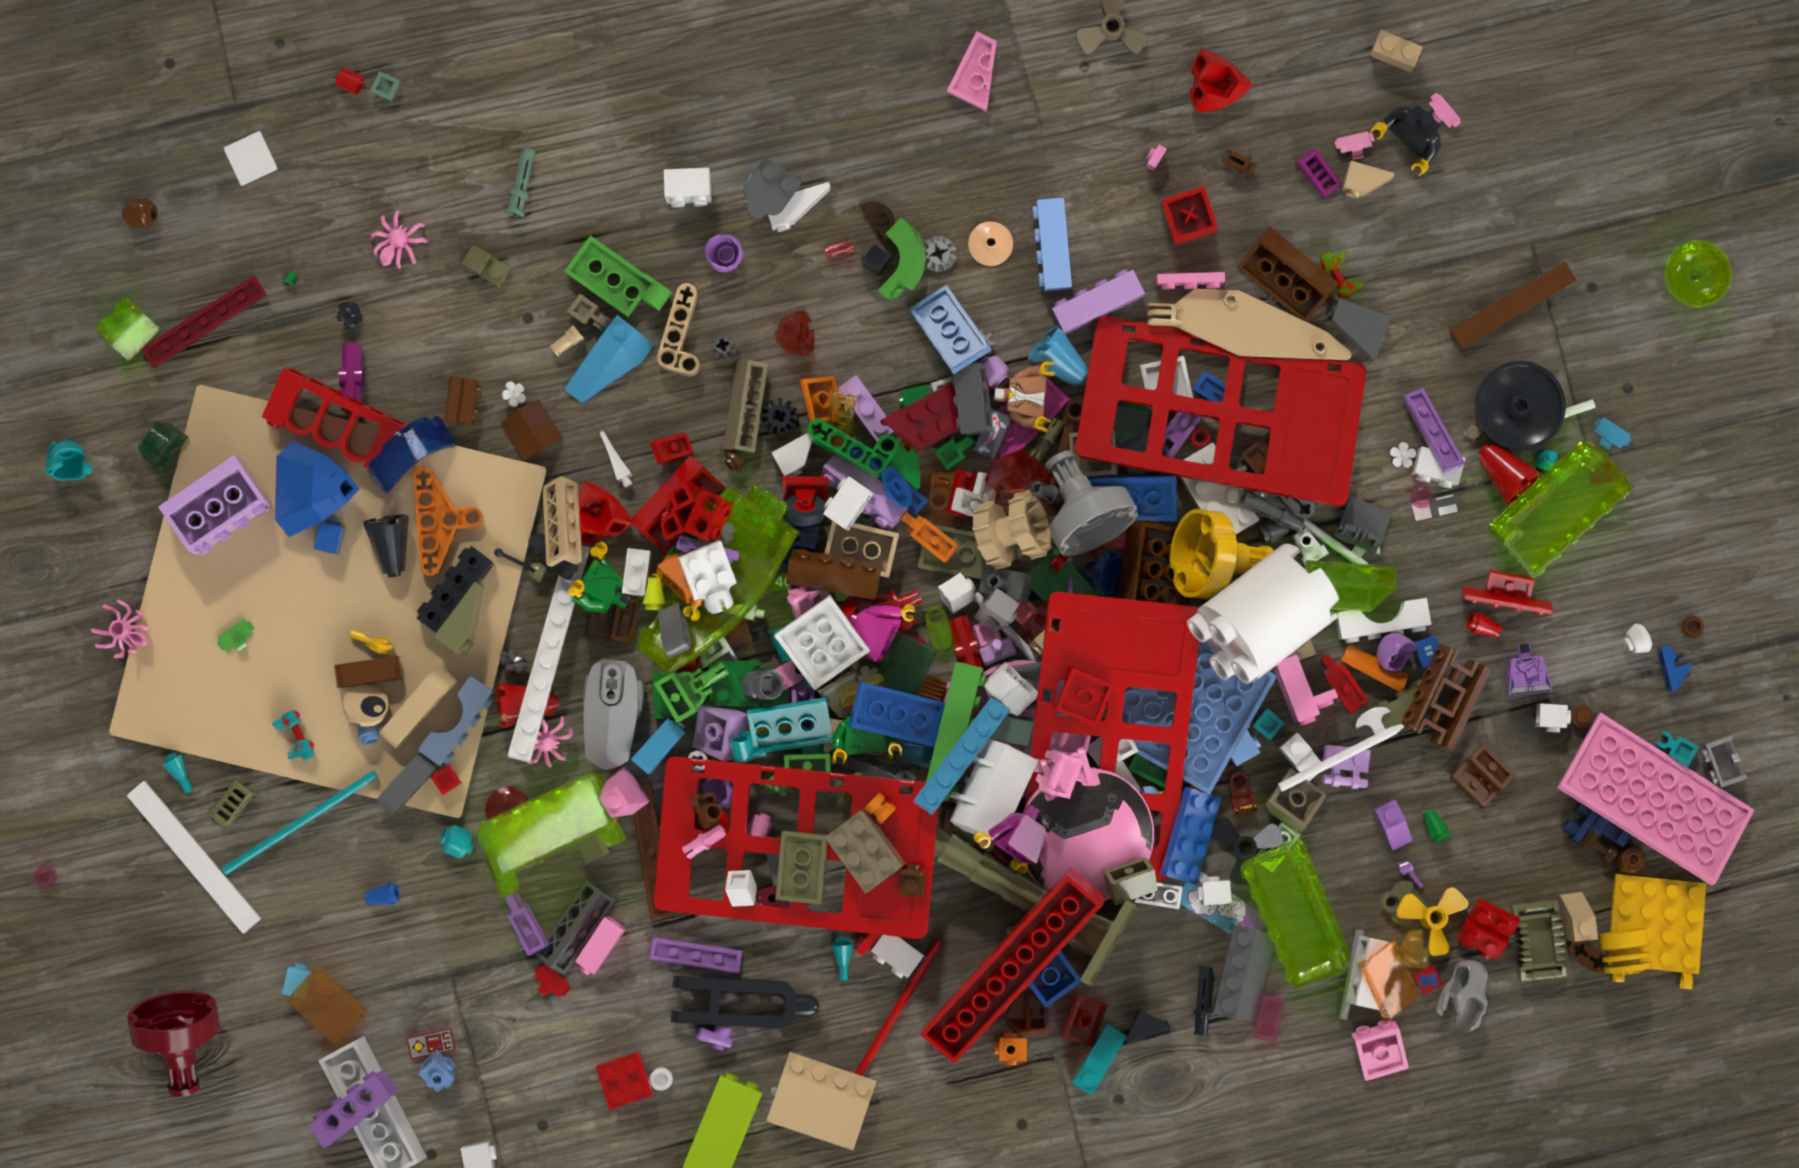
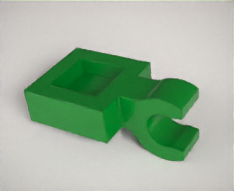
M970 435L958 444L952 439L934 452L948 471L966 458L962 452L973 446L975 442Z

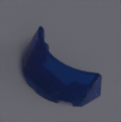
M434 416L431 420L427 417L420 418L399 430L382 446V452L375 458H372L369 463V478L387 494L401 477L419 461L439 450L454 448L457 444L444 421L439 416Z

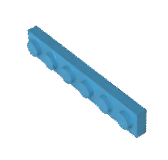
M991 697L913 802L933 815L1008 715L1010 709Z

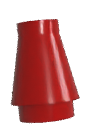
M1473 612L1468 618L1466 629L1470 630L1473 634L1498 638L1502 626L1496 624L1480 612Z

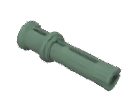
M521 148L513 188L508 193L510 199L508 208L504 211L505 214L514 217H524V204L529 196L526 190L535 150Z

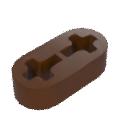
M1571 941L1568 944L1567 952L1569 956L1590 971L1601 973L1604 972V967H1608V962H1602V958L1606 956L1587 942ZM1582 944L1581 949L1587 954L1585 956L1579 953L1575 955L1574 945L1579 946ZM1592 956L1596 959L1601 957L1600 962L1602 966L1594 968V962L1589 957Z

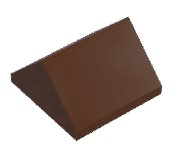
M540 400L517 409L501 423L524 462L563 439Z

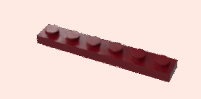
M253 275L141 348V351L152 368L155 369L267 296V293L256 276Z

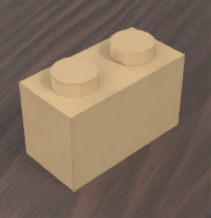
M1381 30L1369 56L1411 73L1423 47Z

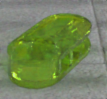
M932 606L925 614L931 643L936 649L945 650L952 643V633L947 615L942 607ZM934 610L942 614V620L939 623H932L929 619L930 613Z

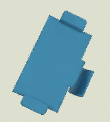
M1605 417L1602 420L1598 418L1594 423L1596 427L1594 432L1602 437L1598 445L1606 450H1609L1611 444L1621 449L1623 445L1627 446L1631 441V438H1629L1631 434Z

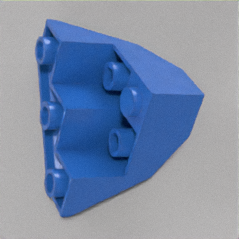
M291 441L276 456L275 521L288 537L325 520L344 506L359 491L358 486L348 473L330 458L297 442Z

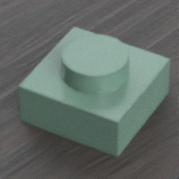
M379 71L370 92L392 102L401 81Z

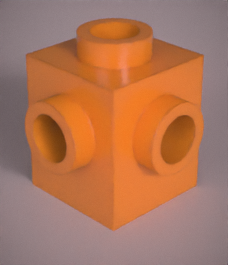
M1004 1032V1036H999V1042H994V1055H998V1060L1003 1061V1065H1017V1061L1027 1062V1038L1018 1037L1014 1032ZM1008 1046H1014V1050L1012 1052L1006 1051Z

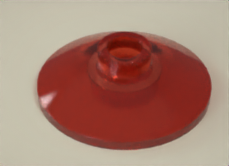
M503 787L494 791L489 796L485 806L488 822L495 829L502 832H513L522 828L528 821L531 812L527 796L519 789L513 787ZM505 805H509L511 807V812L509 814H505L503 812V807Z

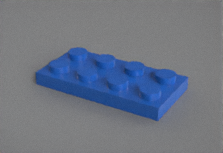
M1176 475L1087 477L1093 487L1121 486L1126 488L1137 506L1138 516L1135 521H1177L1179 518Z
M859 682L848 726L935 747L945 703Z
M1185 787L1161 868V875L1190 884H1197L1221 802L1220 797Z

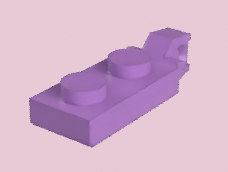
M680 535L676 549L688 553L710 543ZM724 548L729 564H732L733 560H739L740 552Z
M518 891L505 897L509 909H507L509 915L507 917L527 955L529 956L550 945L526 900H522Z

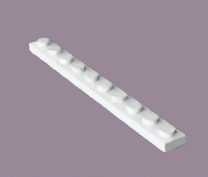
M581 545L582 561L577 564L578 571L573 573L571 579L566 580L560 575L558 576L509 748V758L531 762L575 603L572 602L574 596L568 594V589L572 587L570 585L571 582L575 580L582 581L590 547Z

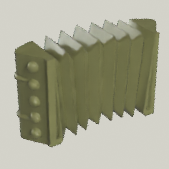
M1557 900L1511 905V914L1520 917V922L1517 926L1519 929L1516 931V933L1520 934L1516 939L1522 941L1518 945L1522 949L1518 952L1521 956L1517 958L1522 962L1517 967L1520 982H1534L1545 979L1554 980L1555 978L1567 976L1566 965L1562 963L1567 958L1561 955L1567 951L1561 947L1566 943L1561 938L1565 933L1560 930L1564 925L1558 923L1561 917L1555 915L1559 912Z

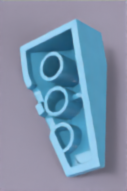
M616 316L564 390L581 403H584L616 379L618 380L625 373L640 365L654 345L619 316Z

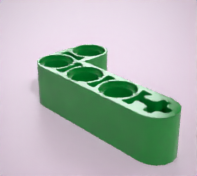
M814 419L807 427V435L812 443L872 478L881 477L882 471L890 465L897 453L898 442L892 435L881 436L872 450L823 420ZM821 428V433L814 435V430ZM839 438L843 441V445L841 447H833L831 441ZM889 442L894 448L886 452L881 448V445ZM853 450H859L863 455L859 459H854L850 456V453ZM877 461L881 463L882 468L875 471L869 465L871 462Z

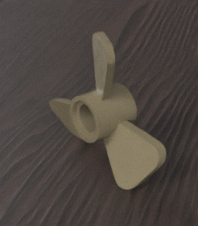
M1100 0L1106 15L1101 26L1082 28L1077 32L1076 37L1082 51L1085 54H1091L1104 39L1113 41L1119 38L1132 53H1139L1147 42V36L1142 32L1124 28V21L1119 16L1124 0ZM1108 23H1115L1118 26V30L1111 32L1106 28V25Z

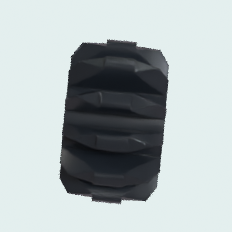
M778 398V405H775L771 399L769 401L772 406L771 409L768 406H763L764 411L768 412V414H761L760 418L769 420L763 422L762 426L767 427L771 425L768 430L769 434H772L777 429L776 434L778 437L781 436V429H784L786 435L790 434L787 427L796 428V425L791 420H799V416L791 415L797 411V408L792 407L788 409L791 405L790 400L785 405H782V398ZM775 413L785 414L786 417H783L784 421H774L773 417L776 418Z

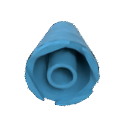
M1055 326L1044 335L1046 338L1042 342L1039 341L1028 355V359L1035 365H1042L1044 362L1055 363V365L1049 366V372H1055L1054 376L1074 387L1077 385L1083 386L1087 381L1089 369L1063 330Z

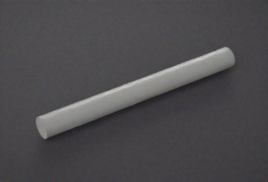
M1358 929L1355 930L1339 1019L1348 1020L1351 1004L1346 1003L1345 1000L1359 936H1364V931Z

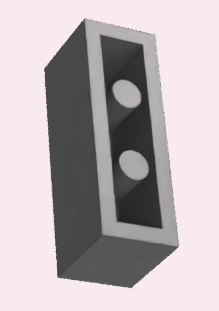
M969 364L955 374L952 373L951 382L955 386L956 392L954 405L958 409L959 416L956 421L958 430L963 435L994 431L985 364Z

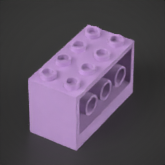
M233 455L158 507L188 552L196 555H205L213 549V544L218 541L220 543L230 538L232 531L237 528L241 530L251 523L249 521L256 515L260 517L269 511L268 507L272 503L244 461ZM240 493L239 498L235 500V495ZM220 505V511L216 513V508ZM201 518V524L198 526L197 521Z

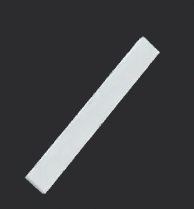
M143 781L127 795L243 934L262 919L146 781Z

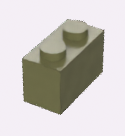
M1146 857L1104 871L1107 893L1115 905L1158 891L1155 870Z

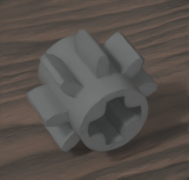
M719 332V338H711L714 346L709 349L710 351L717 352L715 355L716 359L721 355L727 361V355L730 353L736 354L732 346H736L737 342L730 341V333L727 337H724ZM724 341L725 344H729L726 347V351L717 348L720 346V342Z

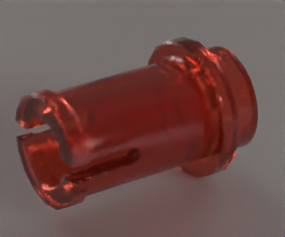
M850 238L832 245L828 243V246L824 247L828 260H835V257L854 252Z

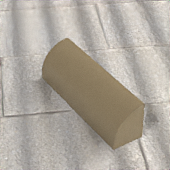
M752 360L736 361L724 450L755 453L768 368L766 363Z

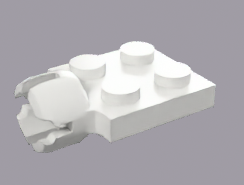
M718 540L678 557L693 600L703 599L707 610L712 614L722 612L721 607H725L727 610L733 605V599L729 590L737 582L721 541Z

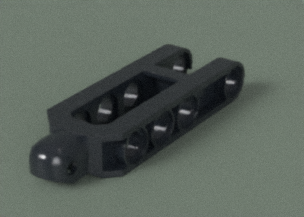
M673 976L672 988L710 990L709 1012L671 1010L670 1022L785 1028L796 1017H812L819 1010V1001L815 996L798 994L787 981ZM739 991L782 994L785 998V1012L781 1016L719 1013V992Z

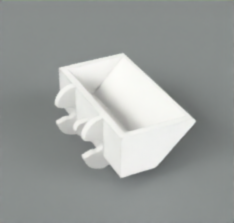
M989 739L980 757L976 756L972 763H975L970 778H966L964 781L966 787L963 793L951 792L950 797L957 800L958 803L950 821L962 831L974 835L980 831L987 834L990 828L1001 822L1010 813L1015 812L1038 760L1007 744Z

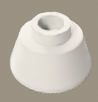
M1634 624L1625 633L1623 642L1628 651L1644 653L1651 650L1652 641L1643 625Z

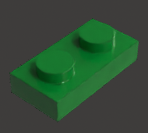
M1135 753L1128 770L1165 789L1167 770Z

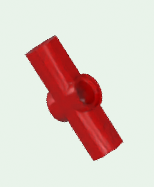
M967 615L949 620L958 661L983 668L980 661L981 655L976 638H973Z

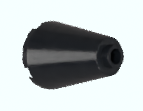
M387 515L377 519V521L376 518L363 521L382 574H387L388 578L401 576V572L405 571L408 515Z

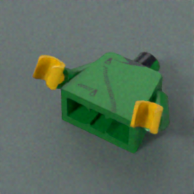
M598 542L595 544L596 547L590 550V554L593 557H598V559H594L582 581L575 580L570 583L572 587L568 589V594L574 596L572 602L581 605L586 612H601L605 614L612 603L625 609L630 597L619 592L623 579L613 568L608 556L604 555L607 553V545L604 542Z
M851 715L844 716V721L839 722L833 734V764L836 762V757H841L843 759L842 764H844L847 755L887 751V747L889 748L888 754L890 759H893L892 751L894 750L900 753V757L902 756V747L897 744L898 742L895 737L848 726Z

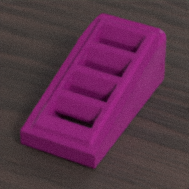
M1310 149L1295 161L1300 171L1323 198H1326L1342 185L1317 149ZM1313 158L1315 161L1307 166L1306 162ZM1317 165L1321 167L1315 173L1311 172ZM1325 172L1326 176L1318 181L1317 177ZM1331 179L1332 183L1323 188L1322 185Z

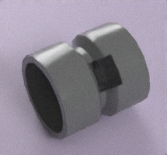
M773 670L749 671L744 675L741 684L742 692L751 700L777 699L781 695L784 686L781 675Z

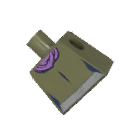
M848 666L815 690L820 698H826L828 708L838 718L851 715L858 683L860 682L858 673L852 666Z

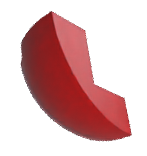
M1200 49L1191 70V74L1195 76L1194 87L1189 89L1195 111L1209 112L1227 107L1240 99L1253 86L1250 80L1230 62L1211 51Z
M587 481L583 483L578 493L581 545L596 544L600 538L609 535L615 538L623 533L632 524V520L624 506L603 488Z
M682 482L667 498L668 503L665 512L661 516V528L665 541L679 538L680 535H689L683 529L701 490L692 482Z

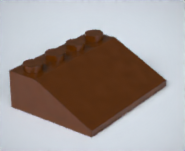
M1143 521L1133 522L1127 528L1117 598L1189 606L1190 598L1183 596L1176 589L1173 582L1174 570L1170 568L1171 544L1176 528Z

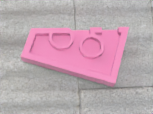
M976 31L947 89V93L987 112L997 41Z

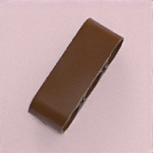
M399 656L334 665L337 688L402 679Z

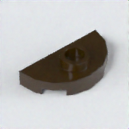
M867 202L860 205L883 240L887 243L890 238L886 233L895 224L892 211L886 205L879 202Z

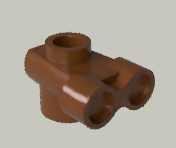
M715 792L697 794L690 797L692 808L696 809L699 823L703 826L704 830L720 825L719 819L722 816V810L716 804Z

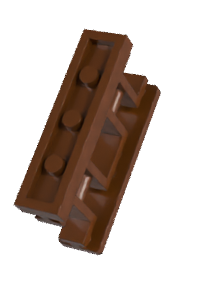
M1439 644L1433 653V658L1423 674V679L1413 695V700L1405 712L1401 724L1405 728L1421 734L1425 725L1434 730L1430 741L1440 747L1453 751L1491 669L1470 659L1467 660L1465 667H1462L1455 663L1459 651L1454 650L1450 646ZM1447 665L1452 668L1448 679L1443 677ZM1460 673L1466 675L1461 686L1456 684ZM1444 684L1454 689L1445 708L1435 703ZM1429 706L1433 711L1427 720L1423 716ZM1441 714L1446 716L1442 727L1436 725Z

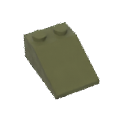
M474 582L434 636L460 655L464 652L467 654L474 645L472 640L476 633L484 587L477 582Z

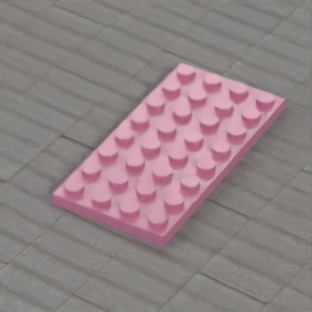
M1599 713L1557 787L1711 886L1716 884L1754 812V809L1602 713Z

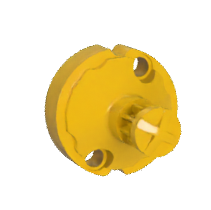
M1204 509L1191 510L1179 522L1172 539L1170 568L1174 570V585L1179 593L1185 597L1210 600L1229 585L1233 574L1246 573L1271 554L1273 549L1270 546L1250 547L1245 543H1238L1231 520L1222 512Z

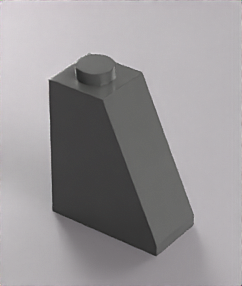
M1339 298L1337 303L1332 302L1328 313L1331 316L1330 323L1368 360H1375L1391 316Z

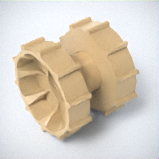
M1030 490L1016 493L1014 498L1008 500L1009 516L1004 512L1003 506L995 504L994 500L979 504L978 509L972 511L974 515L972 529L978 544L977 548L986 560V565L993 566L995 570L1009 567L1011 562L1017 559L1015 555L1016 544L1022 550V554H1026L1031 560L1047 556V551L1052 549L1047 511L1044 509L1039 497L1034 496Z

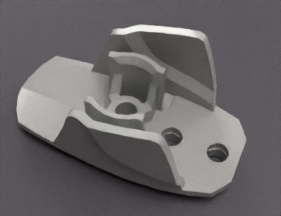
M602 659L593 664L589 675H586L583 690L585 754L589 761L604 770L613 769L628 761L638 719L643 713L645 680H637L635 668L626 661ZM615 669L617 674L611 675L609 670ZM613 689L615 697H609L607 692Z

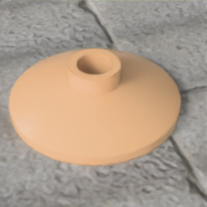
M984 222L975 227L971 232L968 247L971 256L978 263L985 266H997L1009 258L1013 249V239L1009 230L1002 224ZM993 239L995 241V245L988 246L987 240Z

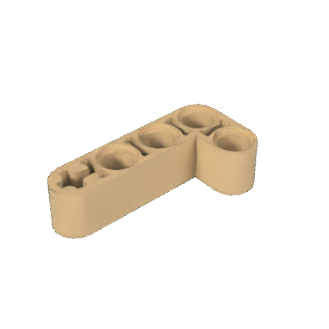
M684 283L676 291L657 360L659 365L667 371L692 377L700 370L699 361L696 356L683 352L682 349L698 294L692 284ZM687 290H690L691 295H693L692 297L688 296L686 301L687 306H690V308L683 305L684 296L682 292L686 293ZM678 311L687 313L684 321H677L675 319V314ZM673 332L681 335L680 340L676 343H671L668 340L669 335ZM665 354H672L674 356L671 364H664L662 362V357ZM687 360H693L696 363L695 368L691 371L683 368Z
M443 666L435 669L423 680L379 734L397 749L441 698L449 694L459 681Z

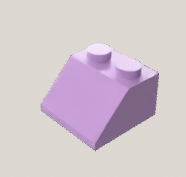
M702 704L699 707L700 711H698L693 747L722 761L733 760L729 739H733L738 736V733L748 730L749 721L747 714L734 708Z

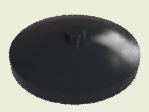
M1512 361L1498 366L1482 380L1476 392L1474 410L1481 431L1490 441L1507 450L1529 451L1546 444L1559 431L1565 417L1566 400L1559 381L1546 368L1533 362Z

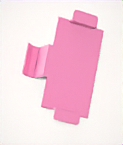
M1435 93L1430 97L1432 101L1429 102V105L1435 111L1432 114L1434 120L1438 123L1443 120L1449 128L1452 125L1456 127L1461 123L1459 116L1441 95Z
M1367 131L1337 138L1335 145L1337 149H1340L1341 153L1352 151V159L1355 160L1364 157L1363 148L1371 147V141L1375 139L1373 133H1368Z

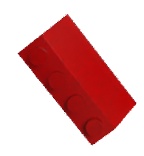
M691 455L631 518L632 524L665 555L678 541V538L665 541L661 528V516L665 512L668 503L667 498L670 493L684 481L692 482L700 489L717 496L724 490L728 491Z

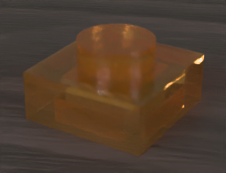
M746 619L724 625L730 647L752 641Z

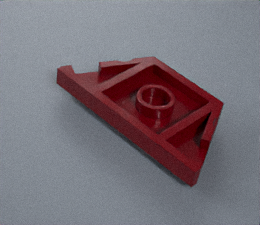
M952 382L880 420V423L884 427L887 425L894 430L899 438L907 441L918 452L958 431L956 407L954 405L955 391Z

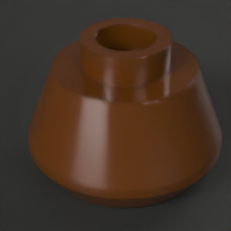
M1625 844L1624 847L1618 849V854L1614 860L1619 871L1624 874L1633 875L1643 869L1646 857L1644 851L1639 846Z

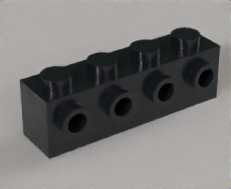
M470 546L469 549H463L458 556L460 561L455 567L451 566L444 575L446 579L442 585L437 584L432 590L431 595L433 597L428 603L424 602L417 610L419 615L416 619L435 633L438 632L474 582L480 584L495 565L493 561L473 546Z

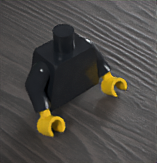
M1418 105L1413 108L1397 107L1383 119V123L1377 122L1370 133L1376 129L1379 130L1381 133L1376 139H1381L1387 131V127H1389V130L1420 158L1422 156V160H1418L1411 167L1413 171L1419 166L1421 173L1418 176H1421L1428 170V162L1433 160L1441 148V139L1438 134L1441 126L1434 120L1432 113L1424 111Z

